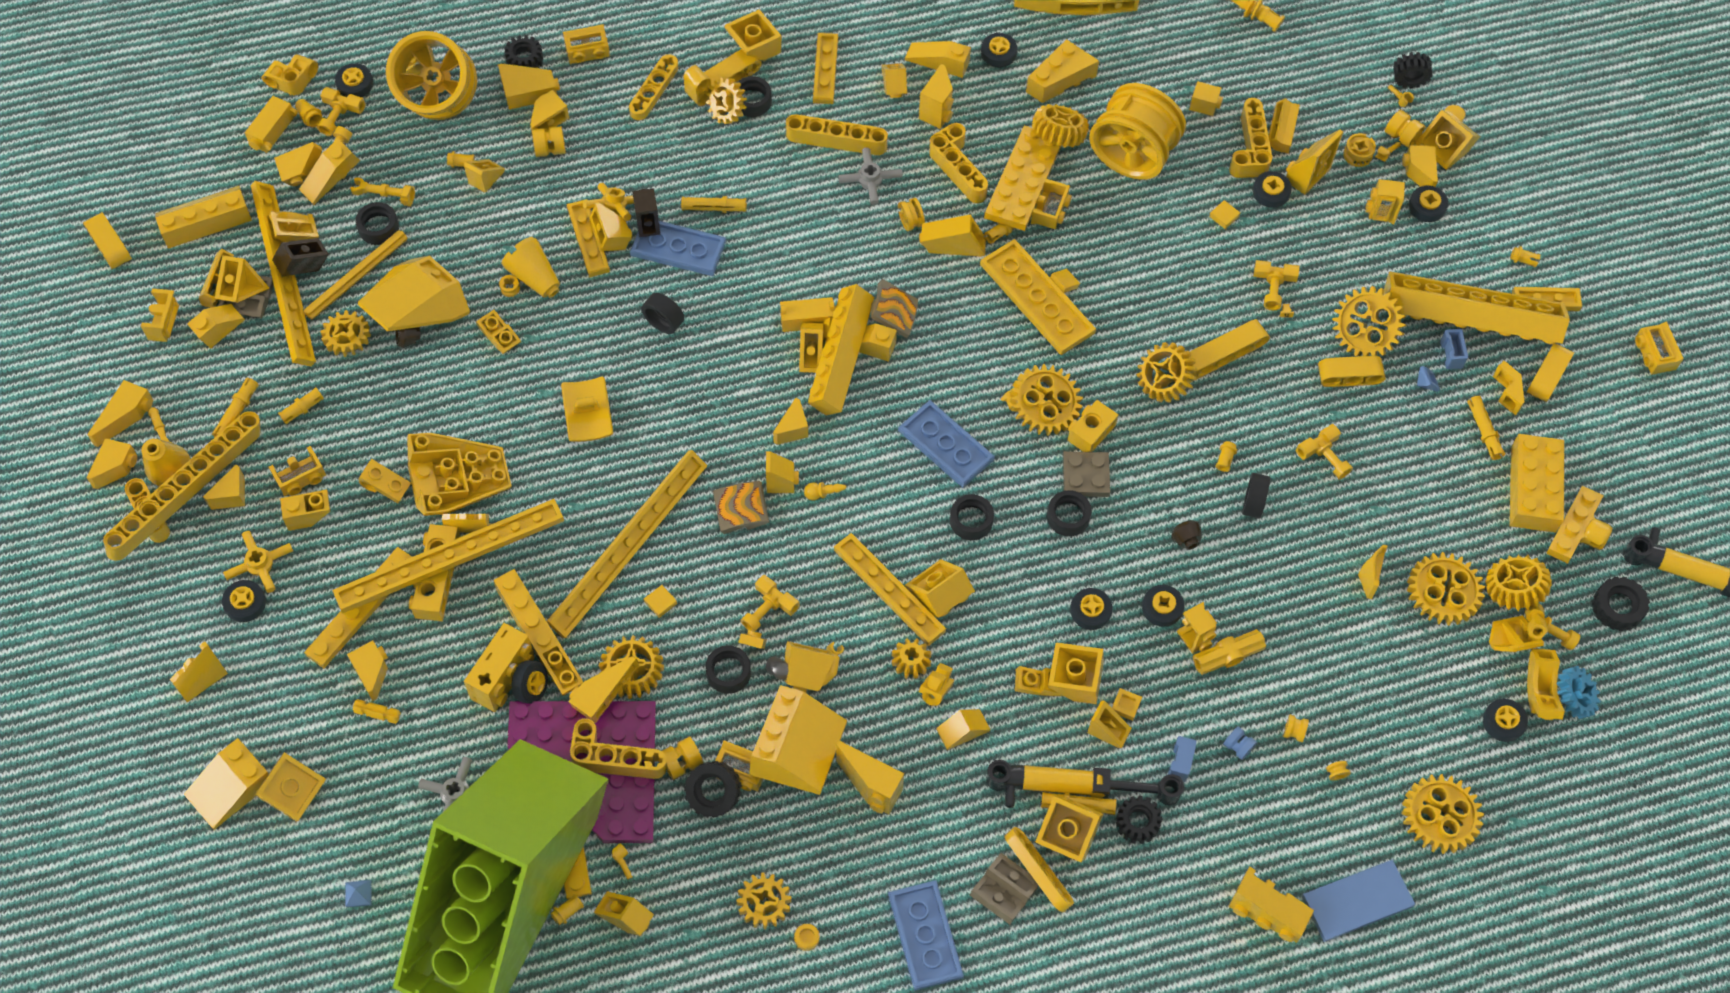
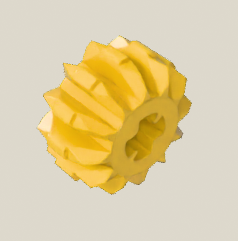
M906 638L905 645L898 642L896 645L897 650L892 651L894 659H892L891 664L897 667V674L904 672L906 679L909 677V674H913V677L917 679L918 672L925 675L927 672L926 667L931 666V660L929 659L931 658V651L926 650V643L918 645L919 640L917 638L914 640V643H910V640Z

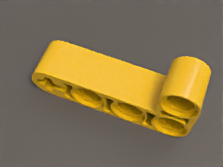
M740 49L705 72L697 65H693L684 73L685 92L698 106H704L706 101L710 100L707 93H711L709 86L715 85L714 80L734 78L736 83L744 77L755 74L760 69L762 62L758 58L746 55Z
M1248 98L1244 102L1241 113L1246 150L1234 152L1229 166L1230 174L1236 178L1258 177L1262 173L1269 171L1272 162V152L1263 104L1257 98Z
M952 123L931 136L929 155L971 202L982 203L987 197L988 181L960 151L965 145V127L960 123Z
M587 718L576 722L570 748L572 763L596 773L659 779L665 775L667 771L666 756L661 750L597 743L595 723ZM584 730H589L592 732L588 736L580 735V733ZM579 753H586L588 755L585 759L580 760L576 758ZM607 755L613 758L609 762H602L600 760L603 756ZM629 758H634L637 760V762L633 765H628L625 763V761ZM654 762H659L657 767L652 766Z

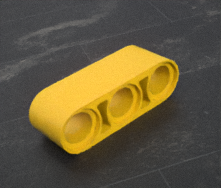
M103 212L82 222L112 270L132 260L126 247Z
M1557 343L1553 344L1530 384L1527 393L1547 402L1575 352Z
M1379 356L1326 358L1318 363L1321 385L1324 387L1377 385L1385 381L1383 362Z
M139 478L129 480L124 488L134 509L151 494L145 482ZM166 521L149 536L153 542H164L170 536V529Z

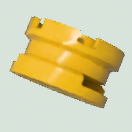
M1354 134L1347 140L1343 156L1350 165L1364 167L1372 161L1376 143L1372 137H1366L1367 134Z
M914 197L909 199V202L902 201L898 203V209L901 208V211L898 213L905 230L911 231L916 226L918 228L922 227V224L925 223V218L918 199Z

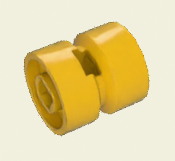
M1400 109L1388 122L1385 133L1394 139L1399 137L1401 144L1409 148L1422 135L1425 125L1415 119L1411 121V116Z
M562 126L551 127L549 131H546L544 128L532 130L536 157L548 156L550 152L553 155L566 154Z
M690 736L677 742L676 748L670 746L662 750L666 756L667 772L672 780L684 775L686 769L692 771L704 763L696 744ZM679 757L682 759L680 762L677 761Z

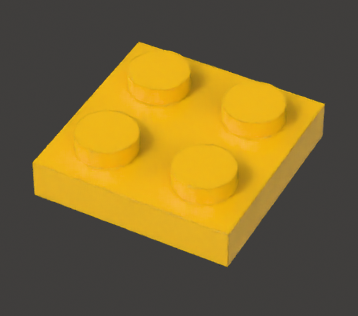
M284 752L255 796L297 822L326 779Z

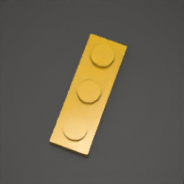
M1514 287L1512 290V294L1565 303L1567 311H1580L1582 308L1580 288Z

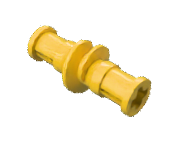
M1231 0L1239 8L1245 10V18L1252 15L1251 20L1256 17L1259 21L1272 27L1274 32L1278 30L1285 19L1284 15L1280 16L1272 11L1270 7L1263 5V0Z

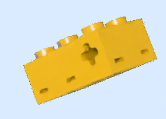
M506 623L502 624L464 680L471 700L493 712H496L499 706L502 707L505 704L508 693L512 688V678L516 668L521 662L534 660V652L527 634Z

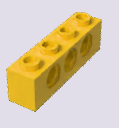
M430 524L428 532H425L423 537L424 552L460 538L458 527ZM454 567L414 584L415 593L414 596H410L409 609L412 610L415 619L443 621ZM434 591L432 595L424 596L427 592Z

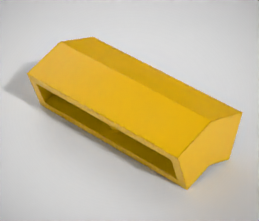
M1286 98L1276 102L1269 132L1270 146L1275 151L1289 154L1300 104L1291 103Z
M220 249L216 253L198 298L202 306L212 308L217 305L218 300L214 299L216 288L213 296L210 295L213 284L218 282V271L221 266L222 255L234 257L233 254L224 249Z

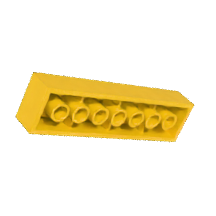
M1391 271L1388 273L1383 294L1385 296L1388 292H1391L1390 300L1399 299L1396 307H1404L1399 311V314L1410 315L1413 319L1422 320L1426 318L1438 324L1448 322L1460 328H1466L1467 326L1475 327L1482 332H1489L1491 330L1504 336H1511L1513 334L1525 340L1540 339L1547 344H1563L1570 321L1565 303Z

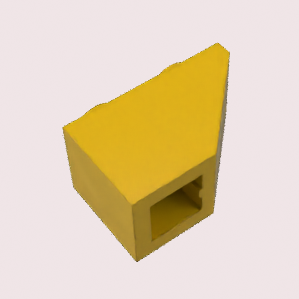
M327 489L280 498L282 519L288 531L312 527L330 512Z

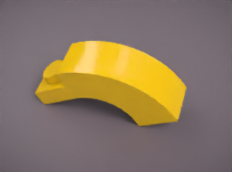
M1531 648L1527 674L1530 711L1545 720H1563L1565 711L1557 694L1556 684L1560 665L1555 650Z

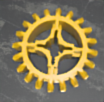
M1043 105L1041 108H1037L1032 120L1033 132L1037 134L1036 136L1041 137L1043 141H1048L1050 144L1053 143L1057 146H1080L1081 143H1084L1089 131L1088 120L1084 118V115L1064 105Z
M1163 342L1161 347L1154 345L1153 352L1150 349L1147 350L1148 357H1141V360L1144 361L1143 365H1137L1142 372L1136 374L1141 379L1138 382L1139 386L1144 387L1142 389L1143 393L1149 394L1148 396L1151 399L1156 398L1158 402H1163L1165 399L1168 403H1171L1172 397L1175 400H1180V393L1184 396L1187 395L1185 389L1187 387L1189 389L1193 388L1190 381L1197 380L1192 375V373L1197 371V368L1192 366L1196 362L1195 359L1190 358L1191 353L1185 351V348L1181 345L1177 347V344L1173 342L1170 345ZM1167 357L1164 362L1158 363L1161 359ZM1179 362H1181L1182 367L1180 376L1178 375ZM1160 369L1169 371L1173 376L1164 374ZM1153 370L1156 371V376H1155V378H1154V381H1155L1154 383H1153V379H1152ZM1176 382L1171 387L1163 389L1164 387H1167L1169 383Z
M1519 554L1514 558L1509 555L1507 560L1500 558L1498 563H1493L1492 569H1488L1485 580L1487 593L1491 596L1493 602H1497L1499 607L1506 605L1508 611L1511 608H1516L1519 612L1520 608L1524 607L1529 610L1531 605L1538 607L1539 602H1545L1546 596H1549L1552 586L1549 569H1546L1544 563H1539L1538 558L1531 560L1529 555L1524 558Z
M632 635L631 640L627 641L626 637L623 636L621 643H618L616 640L613 641L614 648L606 647L607 654L601 655L603 662L599 663L601 672L631 656L639 664L619 691L618 696L620 698L625 693H627L629 699L633 697L634 693H637V696L641 698L642 691H645L647 694L651 692L649 686L657 688L656 680L662 679L660 672L664 671V665L661 664L663 656L659 655L658 647L653 648L651 640L645 643V638L642 636L636 641L635 636ZM636 653L644 655L650 662H645V659H639ZM645 675L641 679L636 680L639 676Z

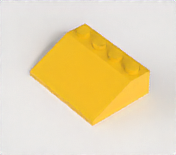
M780 685L751 755L749 775L820 795L836 754V743L842 738L847 720L805 692Z

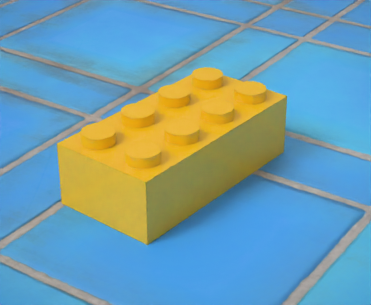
M1518 434L1511 446L1510 526L1556 533L1564 521V440Z

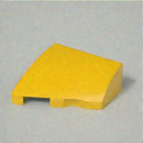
M442 514L443 525L458 527L459 533H472L491 525L489 523V514Z
M205 641L199 645L202 650L196 658H188L183 667L170 679L186 702H189L228 674Z

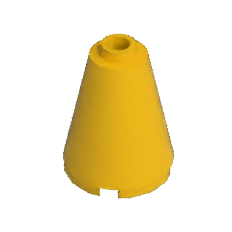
M528 237L514 246L517 250L512 254L508 252L504 256L501 263L502 266L543 298L554 297L560 290V282L539 241L536 238L534 239V237Z
M155 438L147 440L141 450L145 474L157 486H161L191 459L188 452L181 446Z

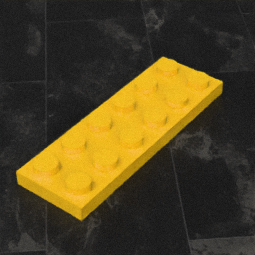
M1024 125L985 211L984 218L1025 231L1033 209L1036 207L1038 197L1042 193L1044 181L1048 179L1061 145L1057 146L1053 143L1050 144L1048 141H1043L1041 137L1036 136L1037 134L1033 132L1032 127Z
M1015 239L980 260L982 268L1060 355H1063L1096 333V328Z

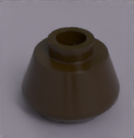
M420 327L395 330L396 344L401 349L415 345L416 340H420Z
M1194 520L1182 522L1172 530L1171 538L1181 548H1187V550L1194 549L1200 544L1199 542L1202 539L1201 525Z

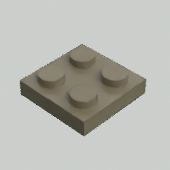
M1063 451V490H1073L1083 494L1085 497H1109V452Z

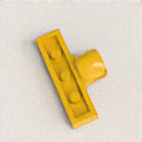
M1584 486L1580 488L1546 554L1568 564L1580 543H1584L1597 550H1602L1605 547L1613 528L1611 525L1594 517L1604 495Z

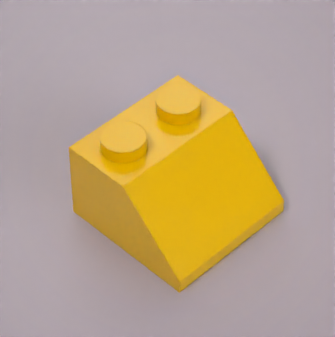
M760 9L724 25L727 32L748 56L765 61L781 53L782 36Z
M943 64L939 66L920 92L919 119L939 129L942 128L945 122L948 123L953 115L951 107L954 102L952 98L953 88L946 67Z
M1441 110L1415 142V145L1435 146L1436 162L1447 170L1469 152L1480 136L1451 112Z
M942 559L905 584V587L933 616L938 618L947 615L951 608L958 603L966 601L969 595L975 592L964 569Z
M1056 643L1048 688L1072 701L1097 704L1104 664V650L1101 648Z

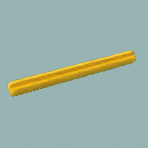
M400 230L394 233L304 309L305 315L309 319L317 317L407 241L405 233Z

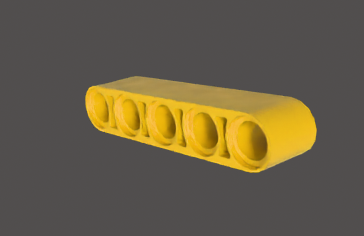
M797 114L790 115L786 119V137L791 142L862 153L864 148H870L871 155H882L887 151L888 133L880 127Z
M1254 319L1190 351V358L1195 359L1196 362L1192 366L1197 368V371L1192 373V375L1199 379L1262 347L1269 341V334L1260 322ZM1179 362L1180 366L1178 368L1179 376L1181 375L1182 370L1181 362Z

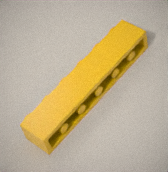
M858 284L841 288L838 302L833 312L832 322L827 332V339L821 352L819 366L816 369L813 386L810 389L808 404L826 416L842 412L871 312V304L875 298Z

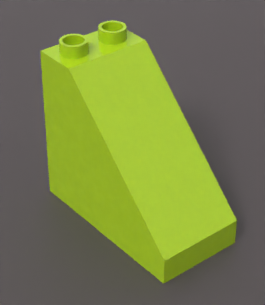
M520 739L442 812L432 824L393 988L402 993H509L597 821L608 778Z

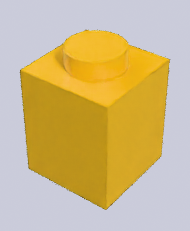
M1197 81L1189 110L1214 116L1215 109H1220L1223 97L1220 96L1221 87Z

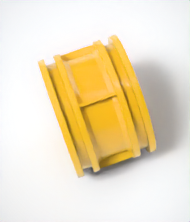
M433 31L412 33L401 39L389 54L386 64L388 87L400 104L416 114L433 120L452 118L465 110L474 98L477 89L475 65L467 52L445 35ZM430 47L449 49L442 63L433 62ZM413 57L423 66L420 75L405 73ZM459 66V81L451 80L449 71ZM434 73L438 75V77H436L437 81L435 82L430 80L433 78L432 74ZM422 86L427 92L421 105L413 102L407 91ZM446 90L451 94L447 100L439 103V93Z
M1141 83L1124 84L1115 91L1109 100L1107 112L1101 114L1089 133L1090 144L1098 158L1115 172L1133 179H1151L1161 172L1169 158V151L1177 146L1184 135L1186 120L1180 107L1162 91Z

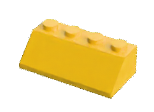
M240 186L155 213L160 233L168 249L252 221Z

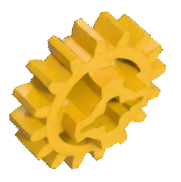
M734 78L714 80L715 85L709 86L711 93H707V96L710 97V100L706 101V104L710 105L708 112L714 113L712 118L718 119V123L733 124V122H738V117H743L741 110L746 109L743 101H746L747 98L742 96L745 90L739 89L741 83H735Z
M345 310L344 315L336 312L335 318L329 316L330 322L323 323L324 330L320 331L321 339L324 346L326 345L329 352L333 350L336 356L342 352L344 357L347 356L348 352H351L353 356L356 355V349L363 351L362 344H369L367 338L371 337L368 322L365 321L364 316L358 317L355 311L349 315L348 310Z
M761 873V879H757L755 875H752L751 883L743 882L745 890H738V895L742 897L737 899V905L742 906L739 909V914H746L744 918L746 923L753 920L754 928H757L759 923H763V928L767 929L770 922L776 927V920L778 918L782 921L785 920L783 912H790V906L787 905L792 902L791 896L787 895L789 887L782 888L784 884L783 879L781 878L776 882L775 874H771L769 879L765 877V873ZM774 889L779 893L781 900L774 896ZM764 897L768 898V901H765L764 904H760V900L763 901ZM747 901H748L751 905H754V907H755V912H754V913H753V912L750 910V908L748 907Z

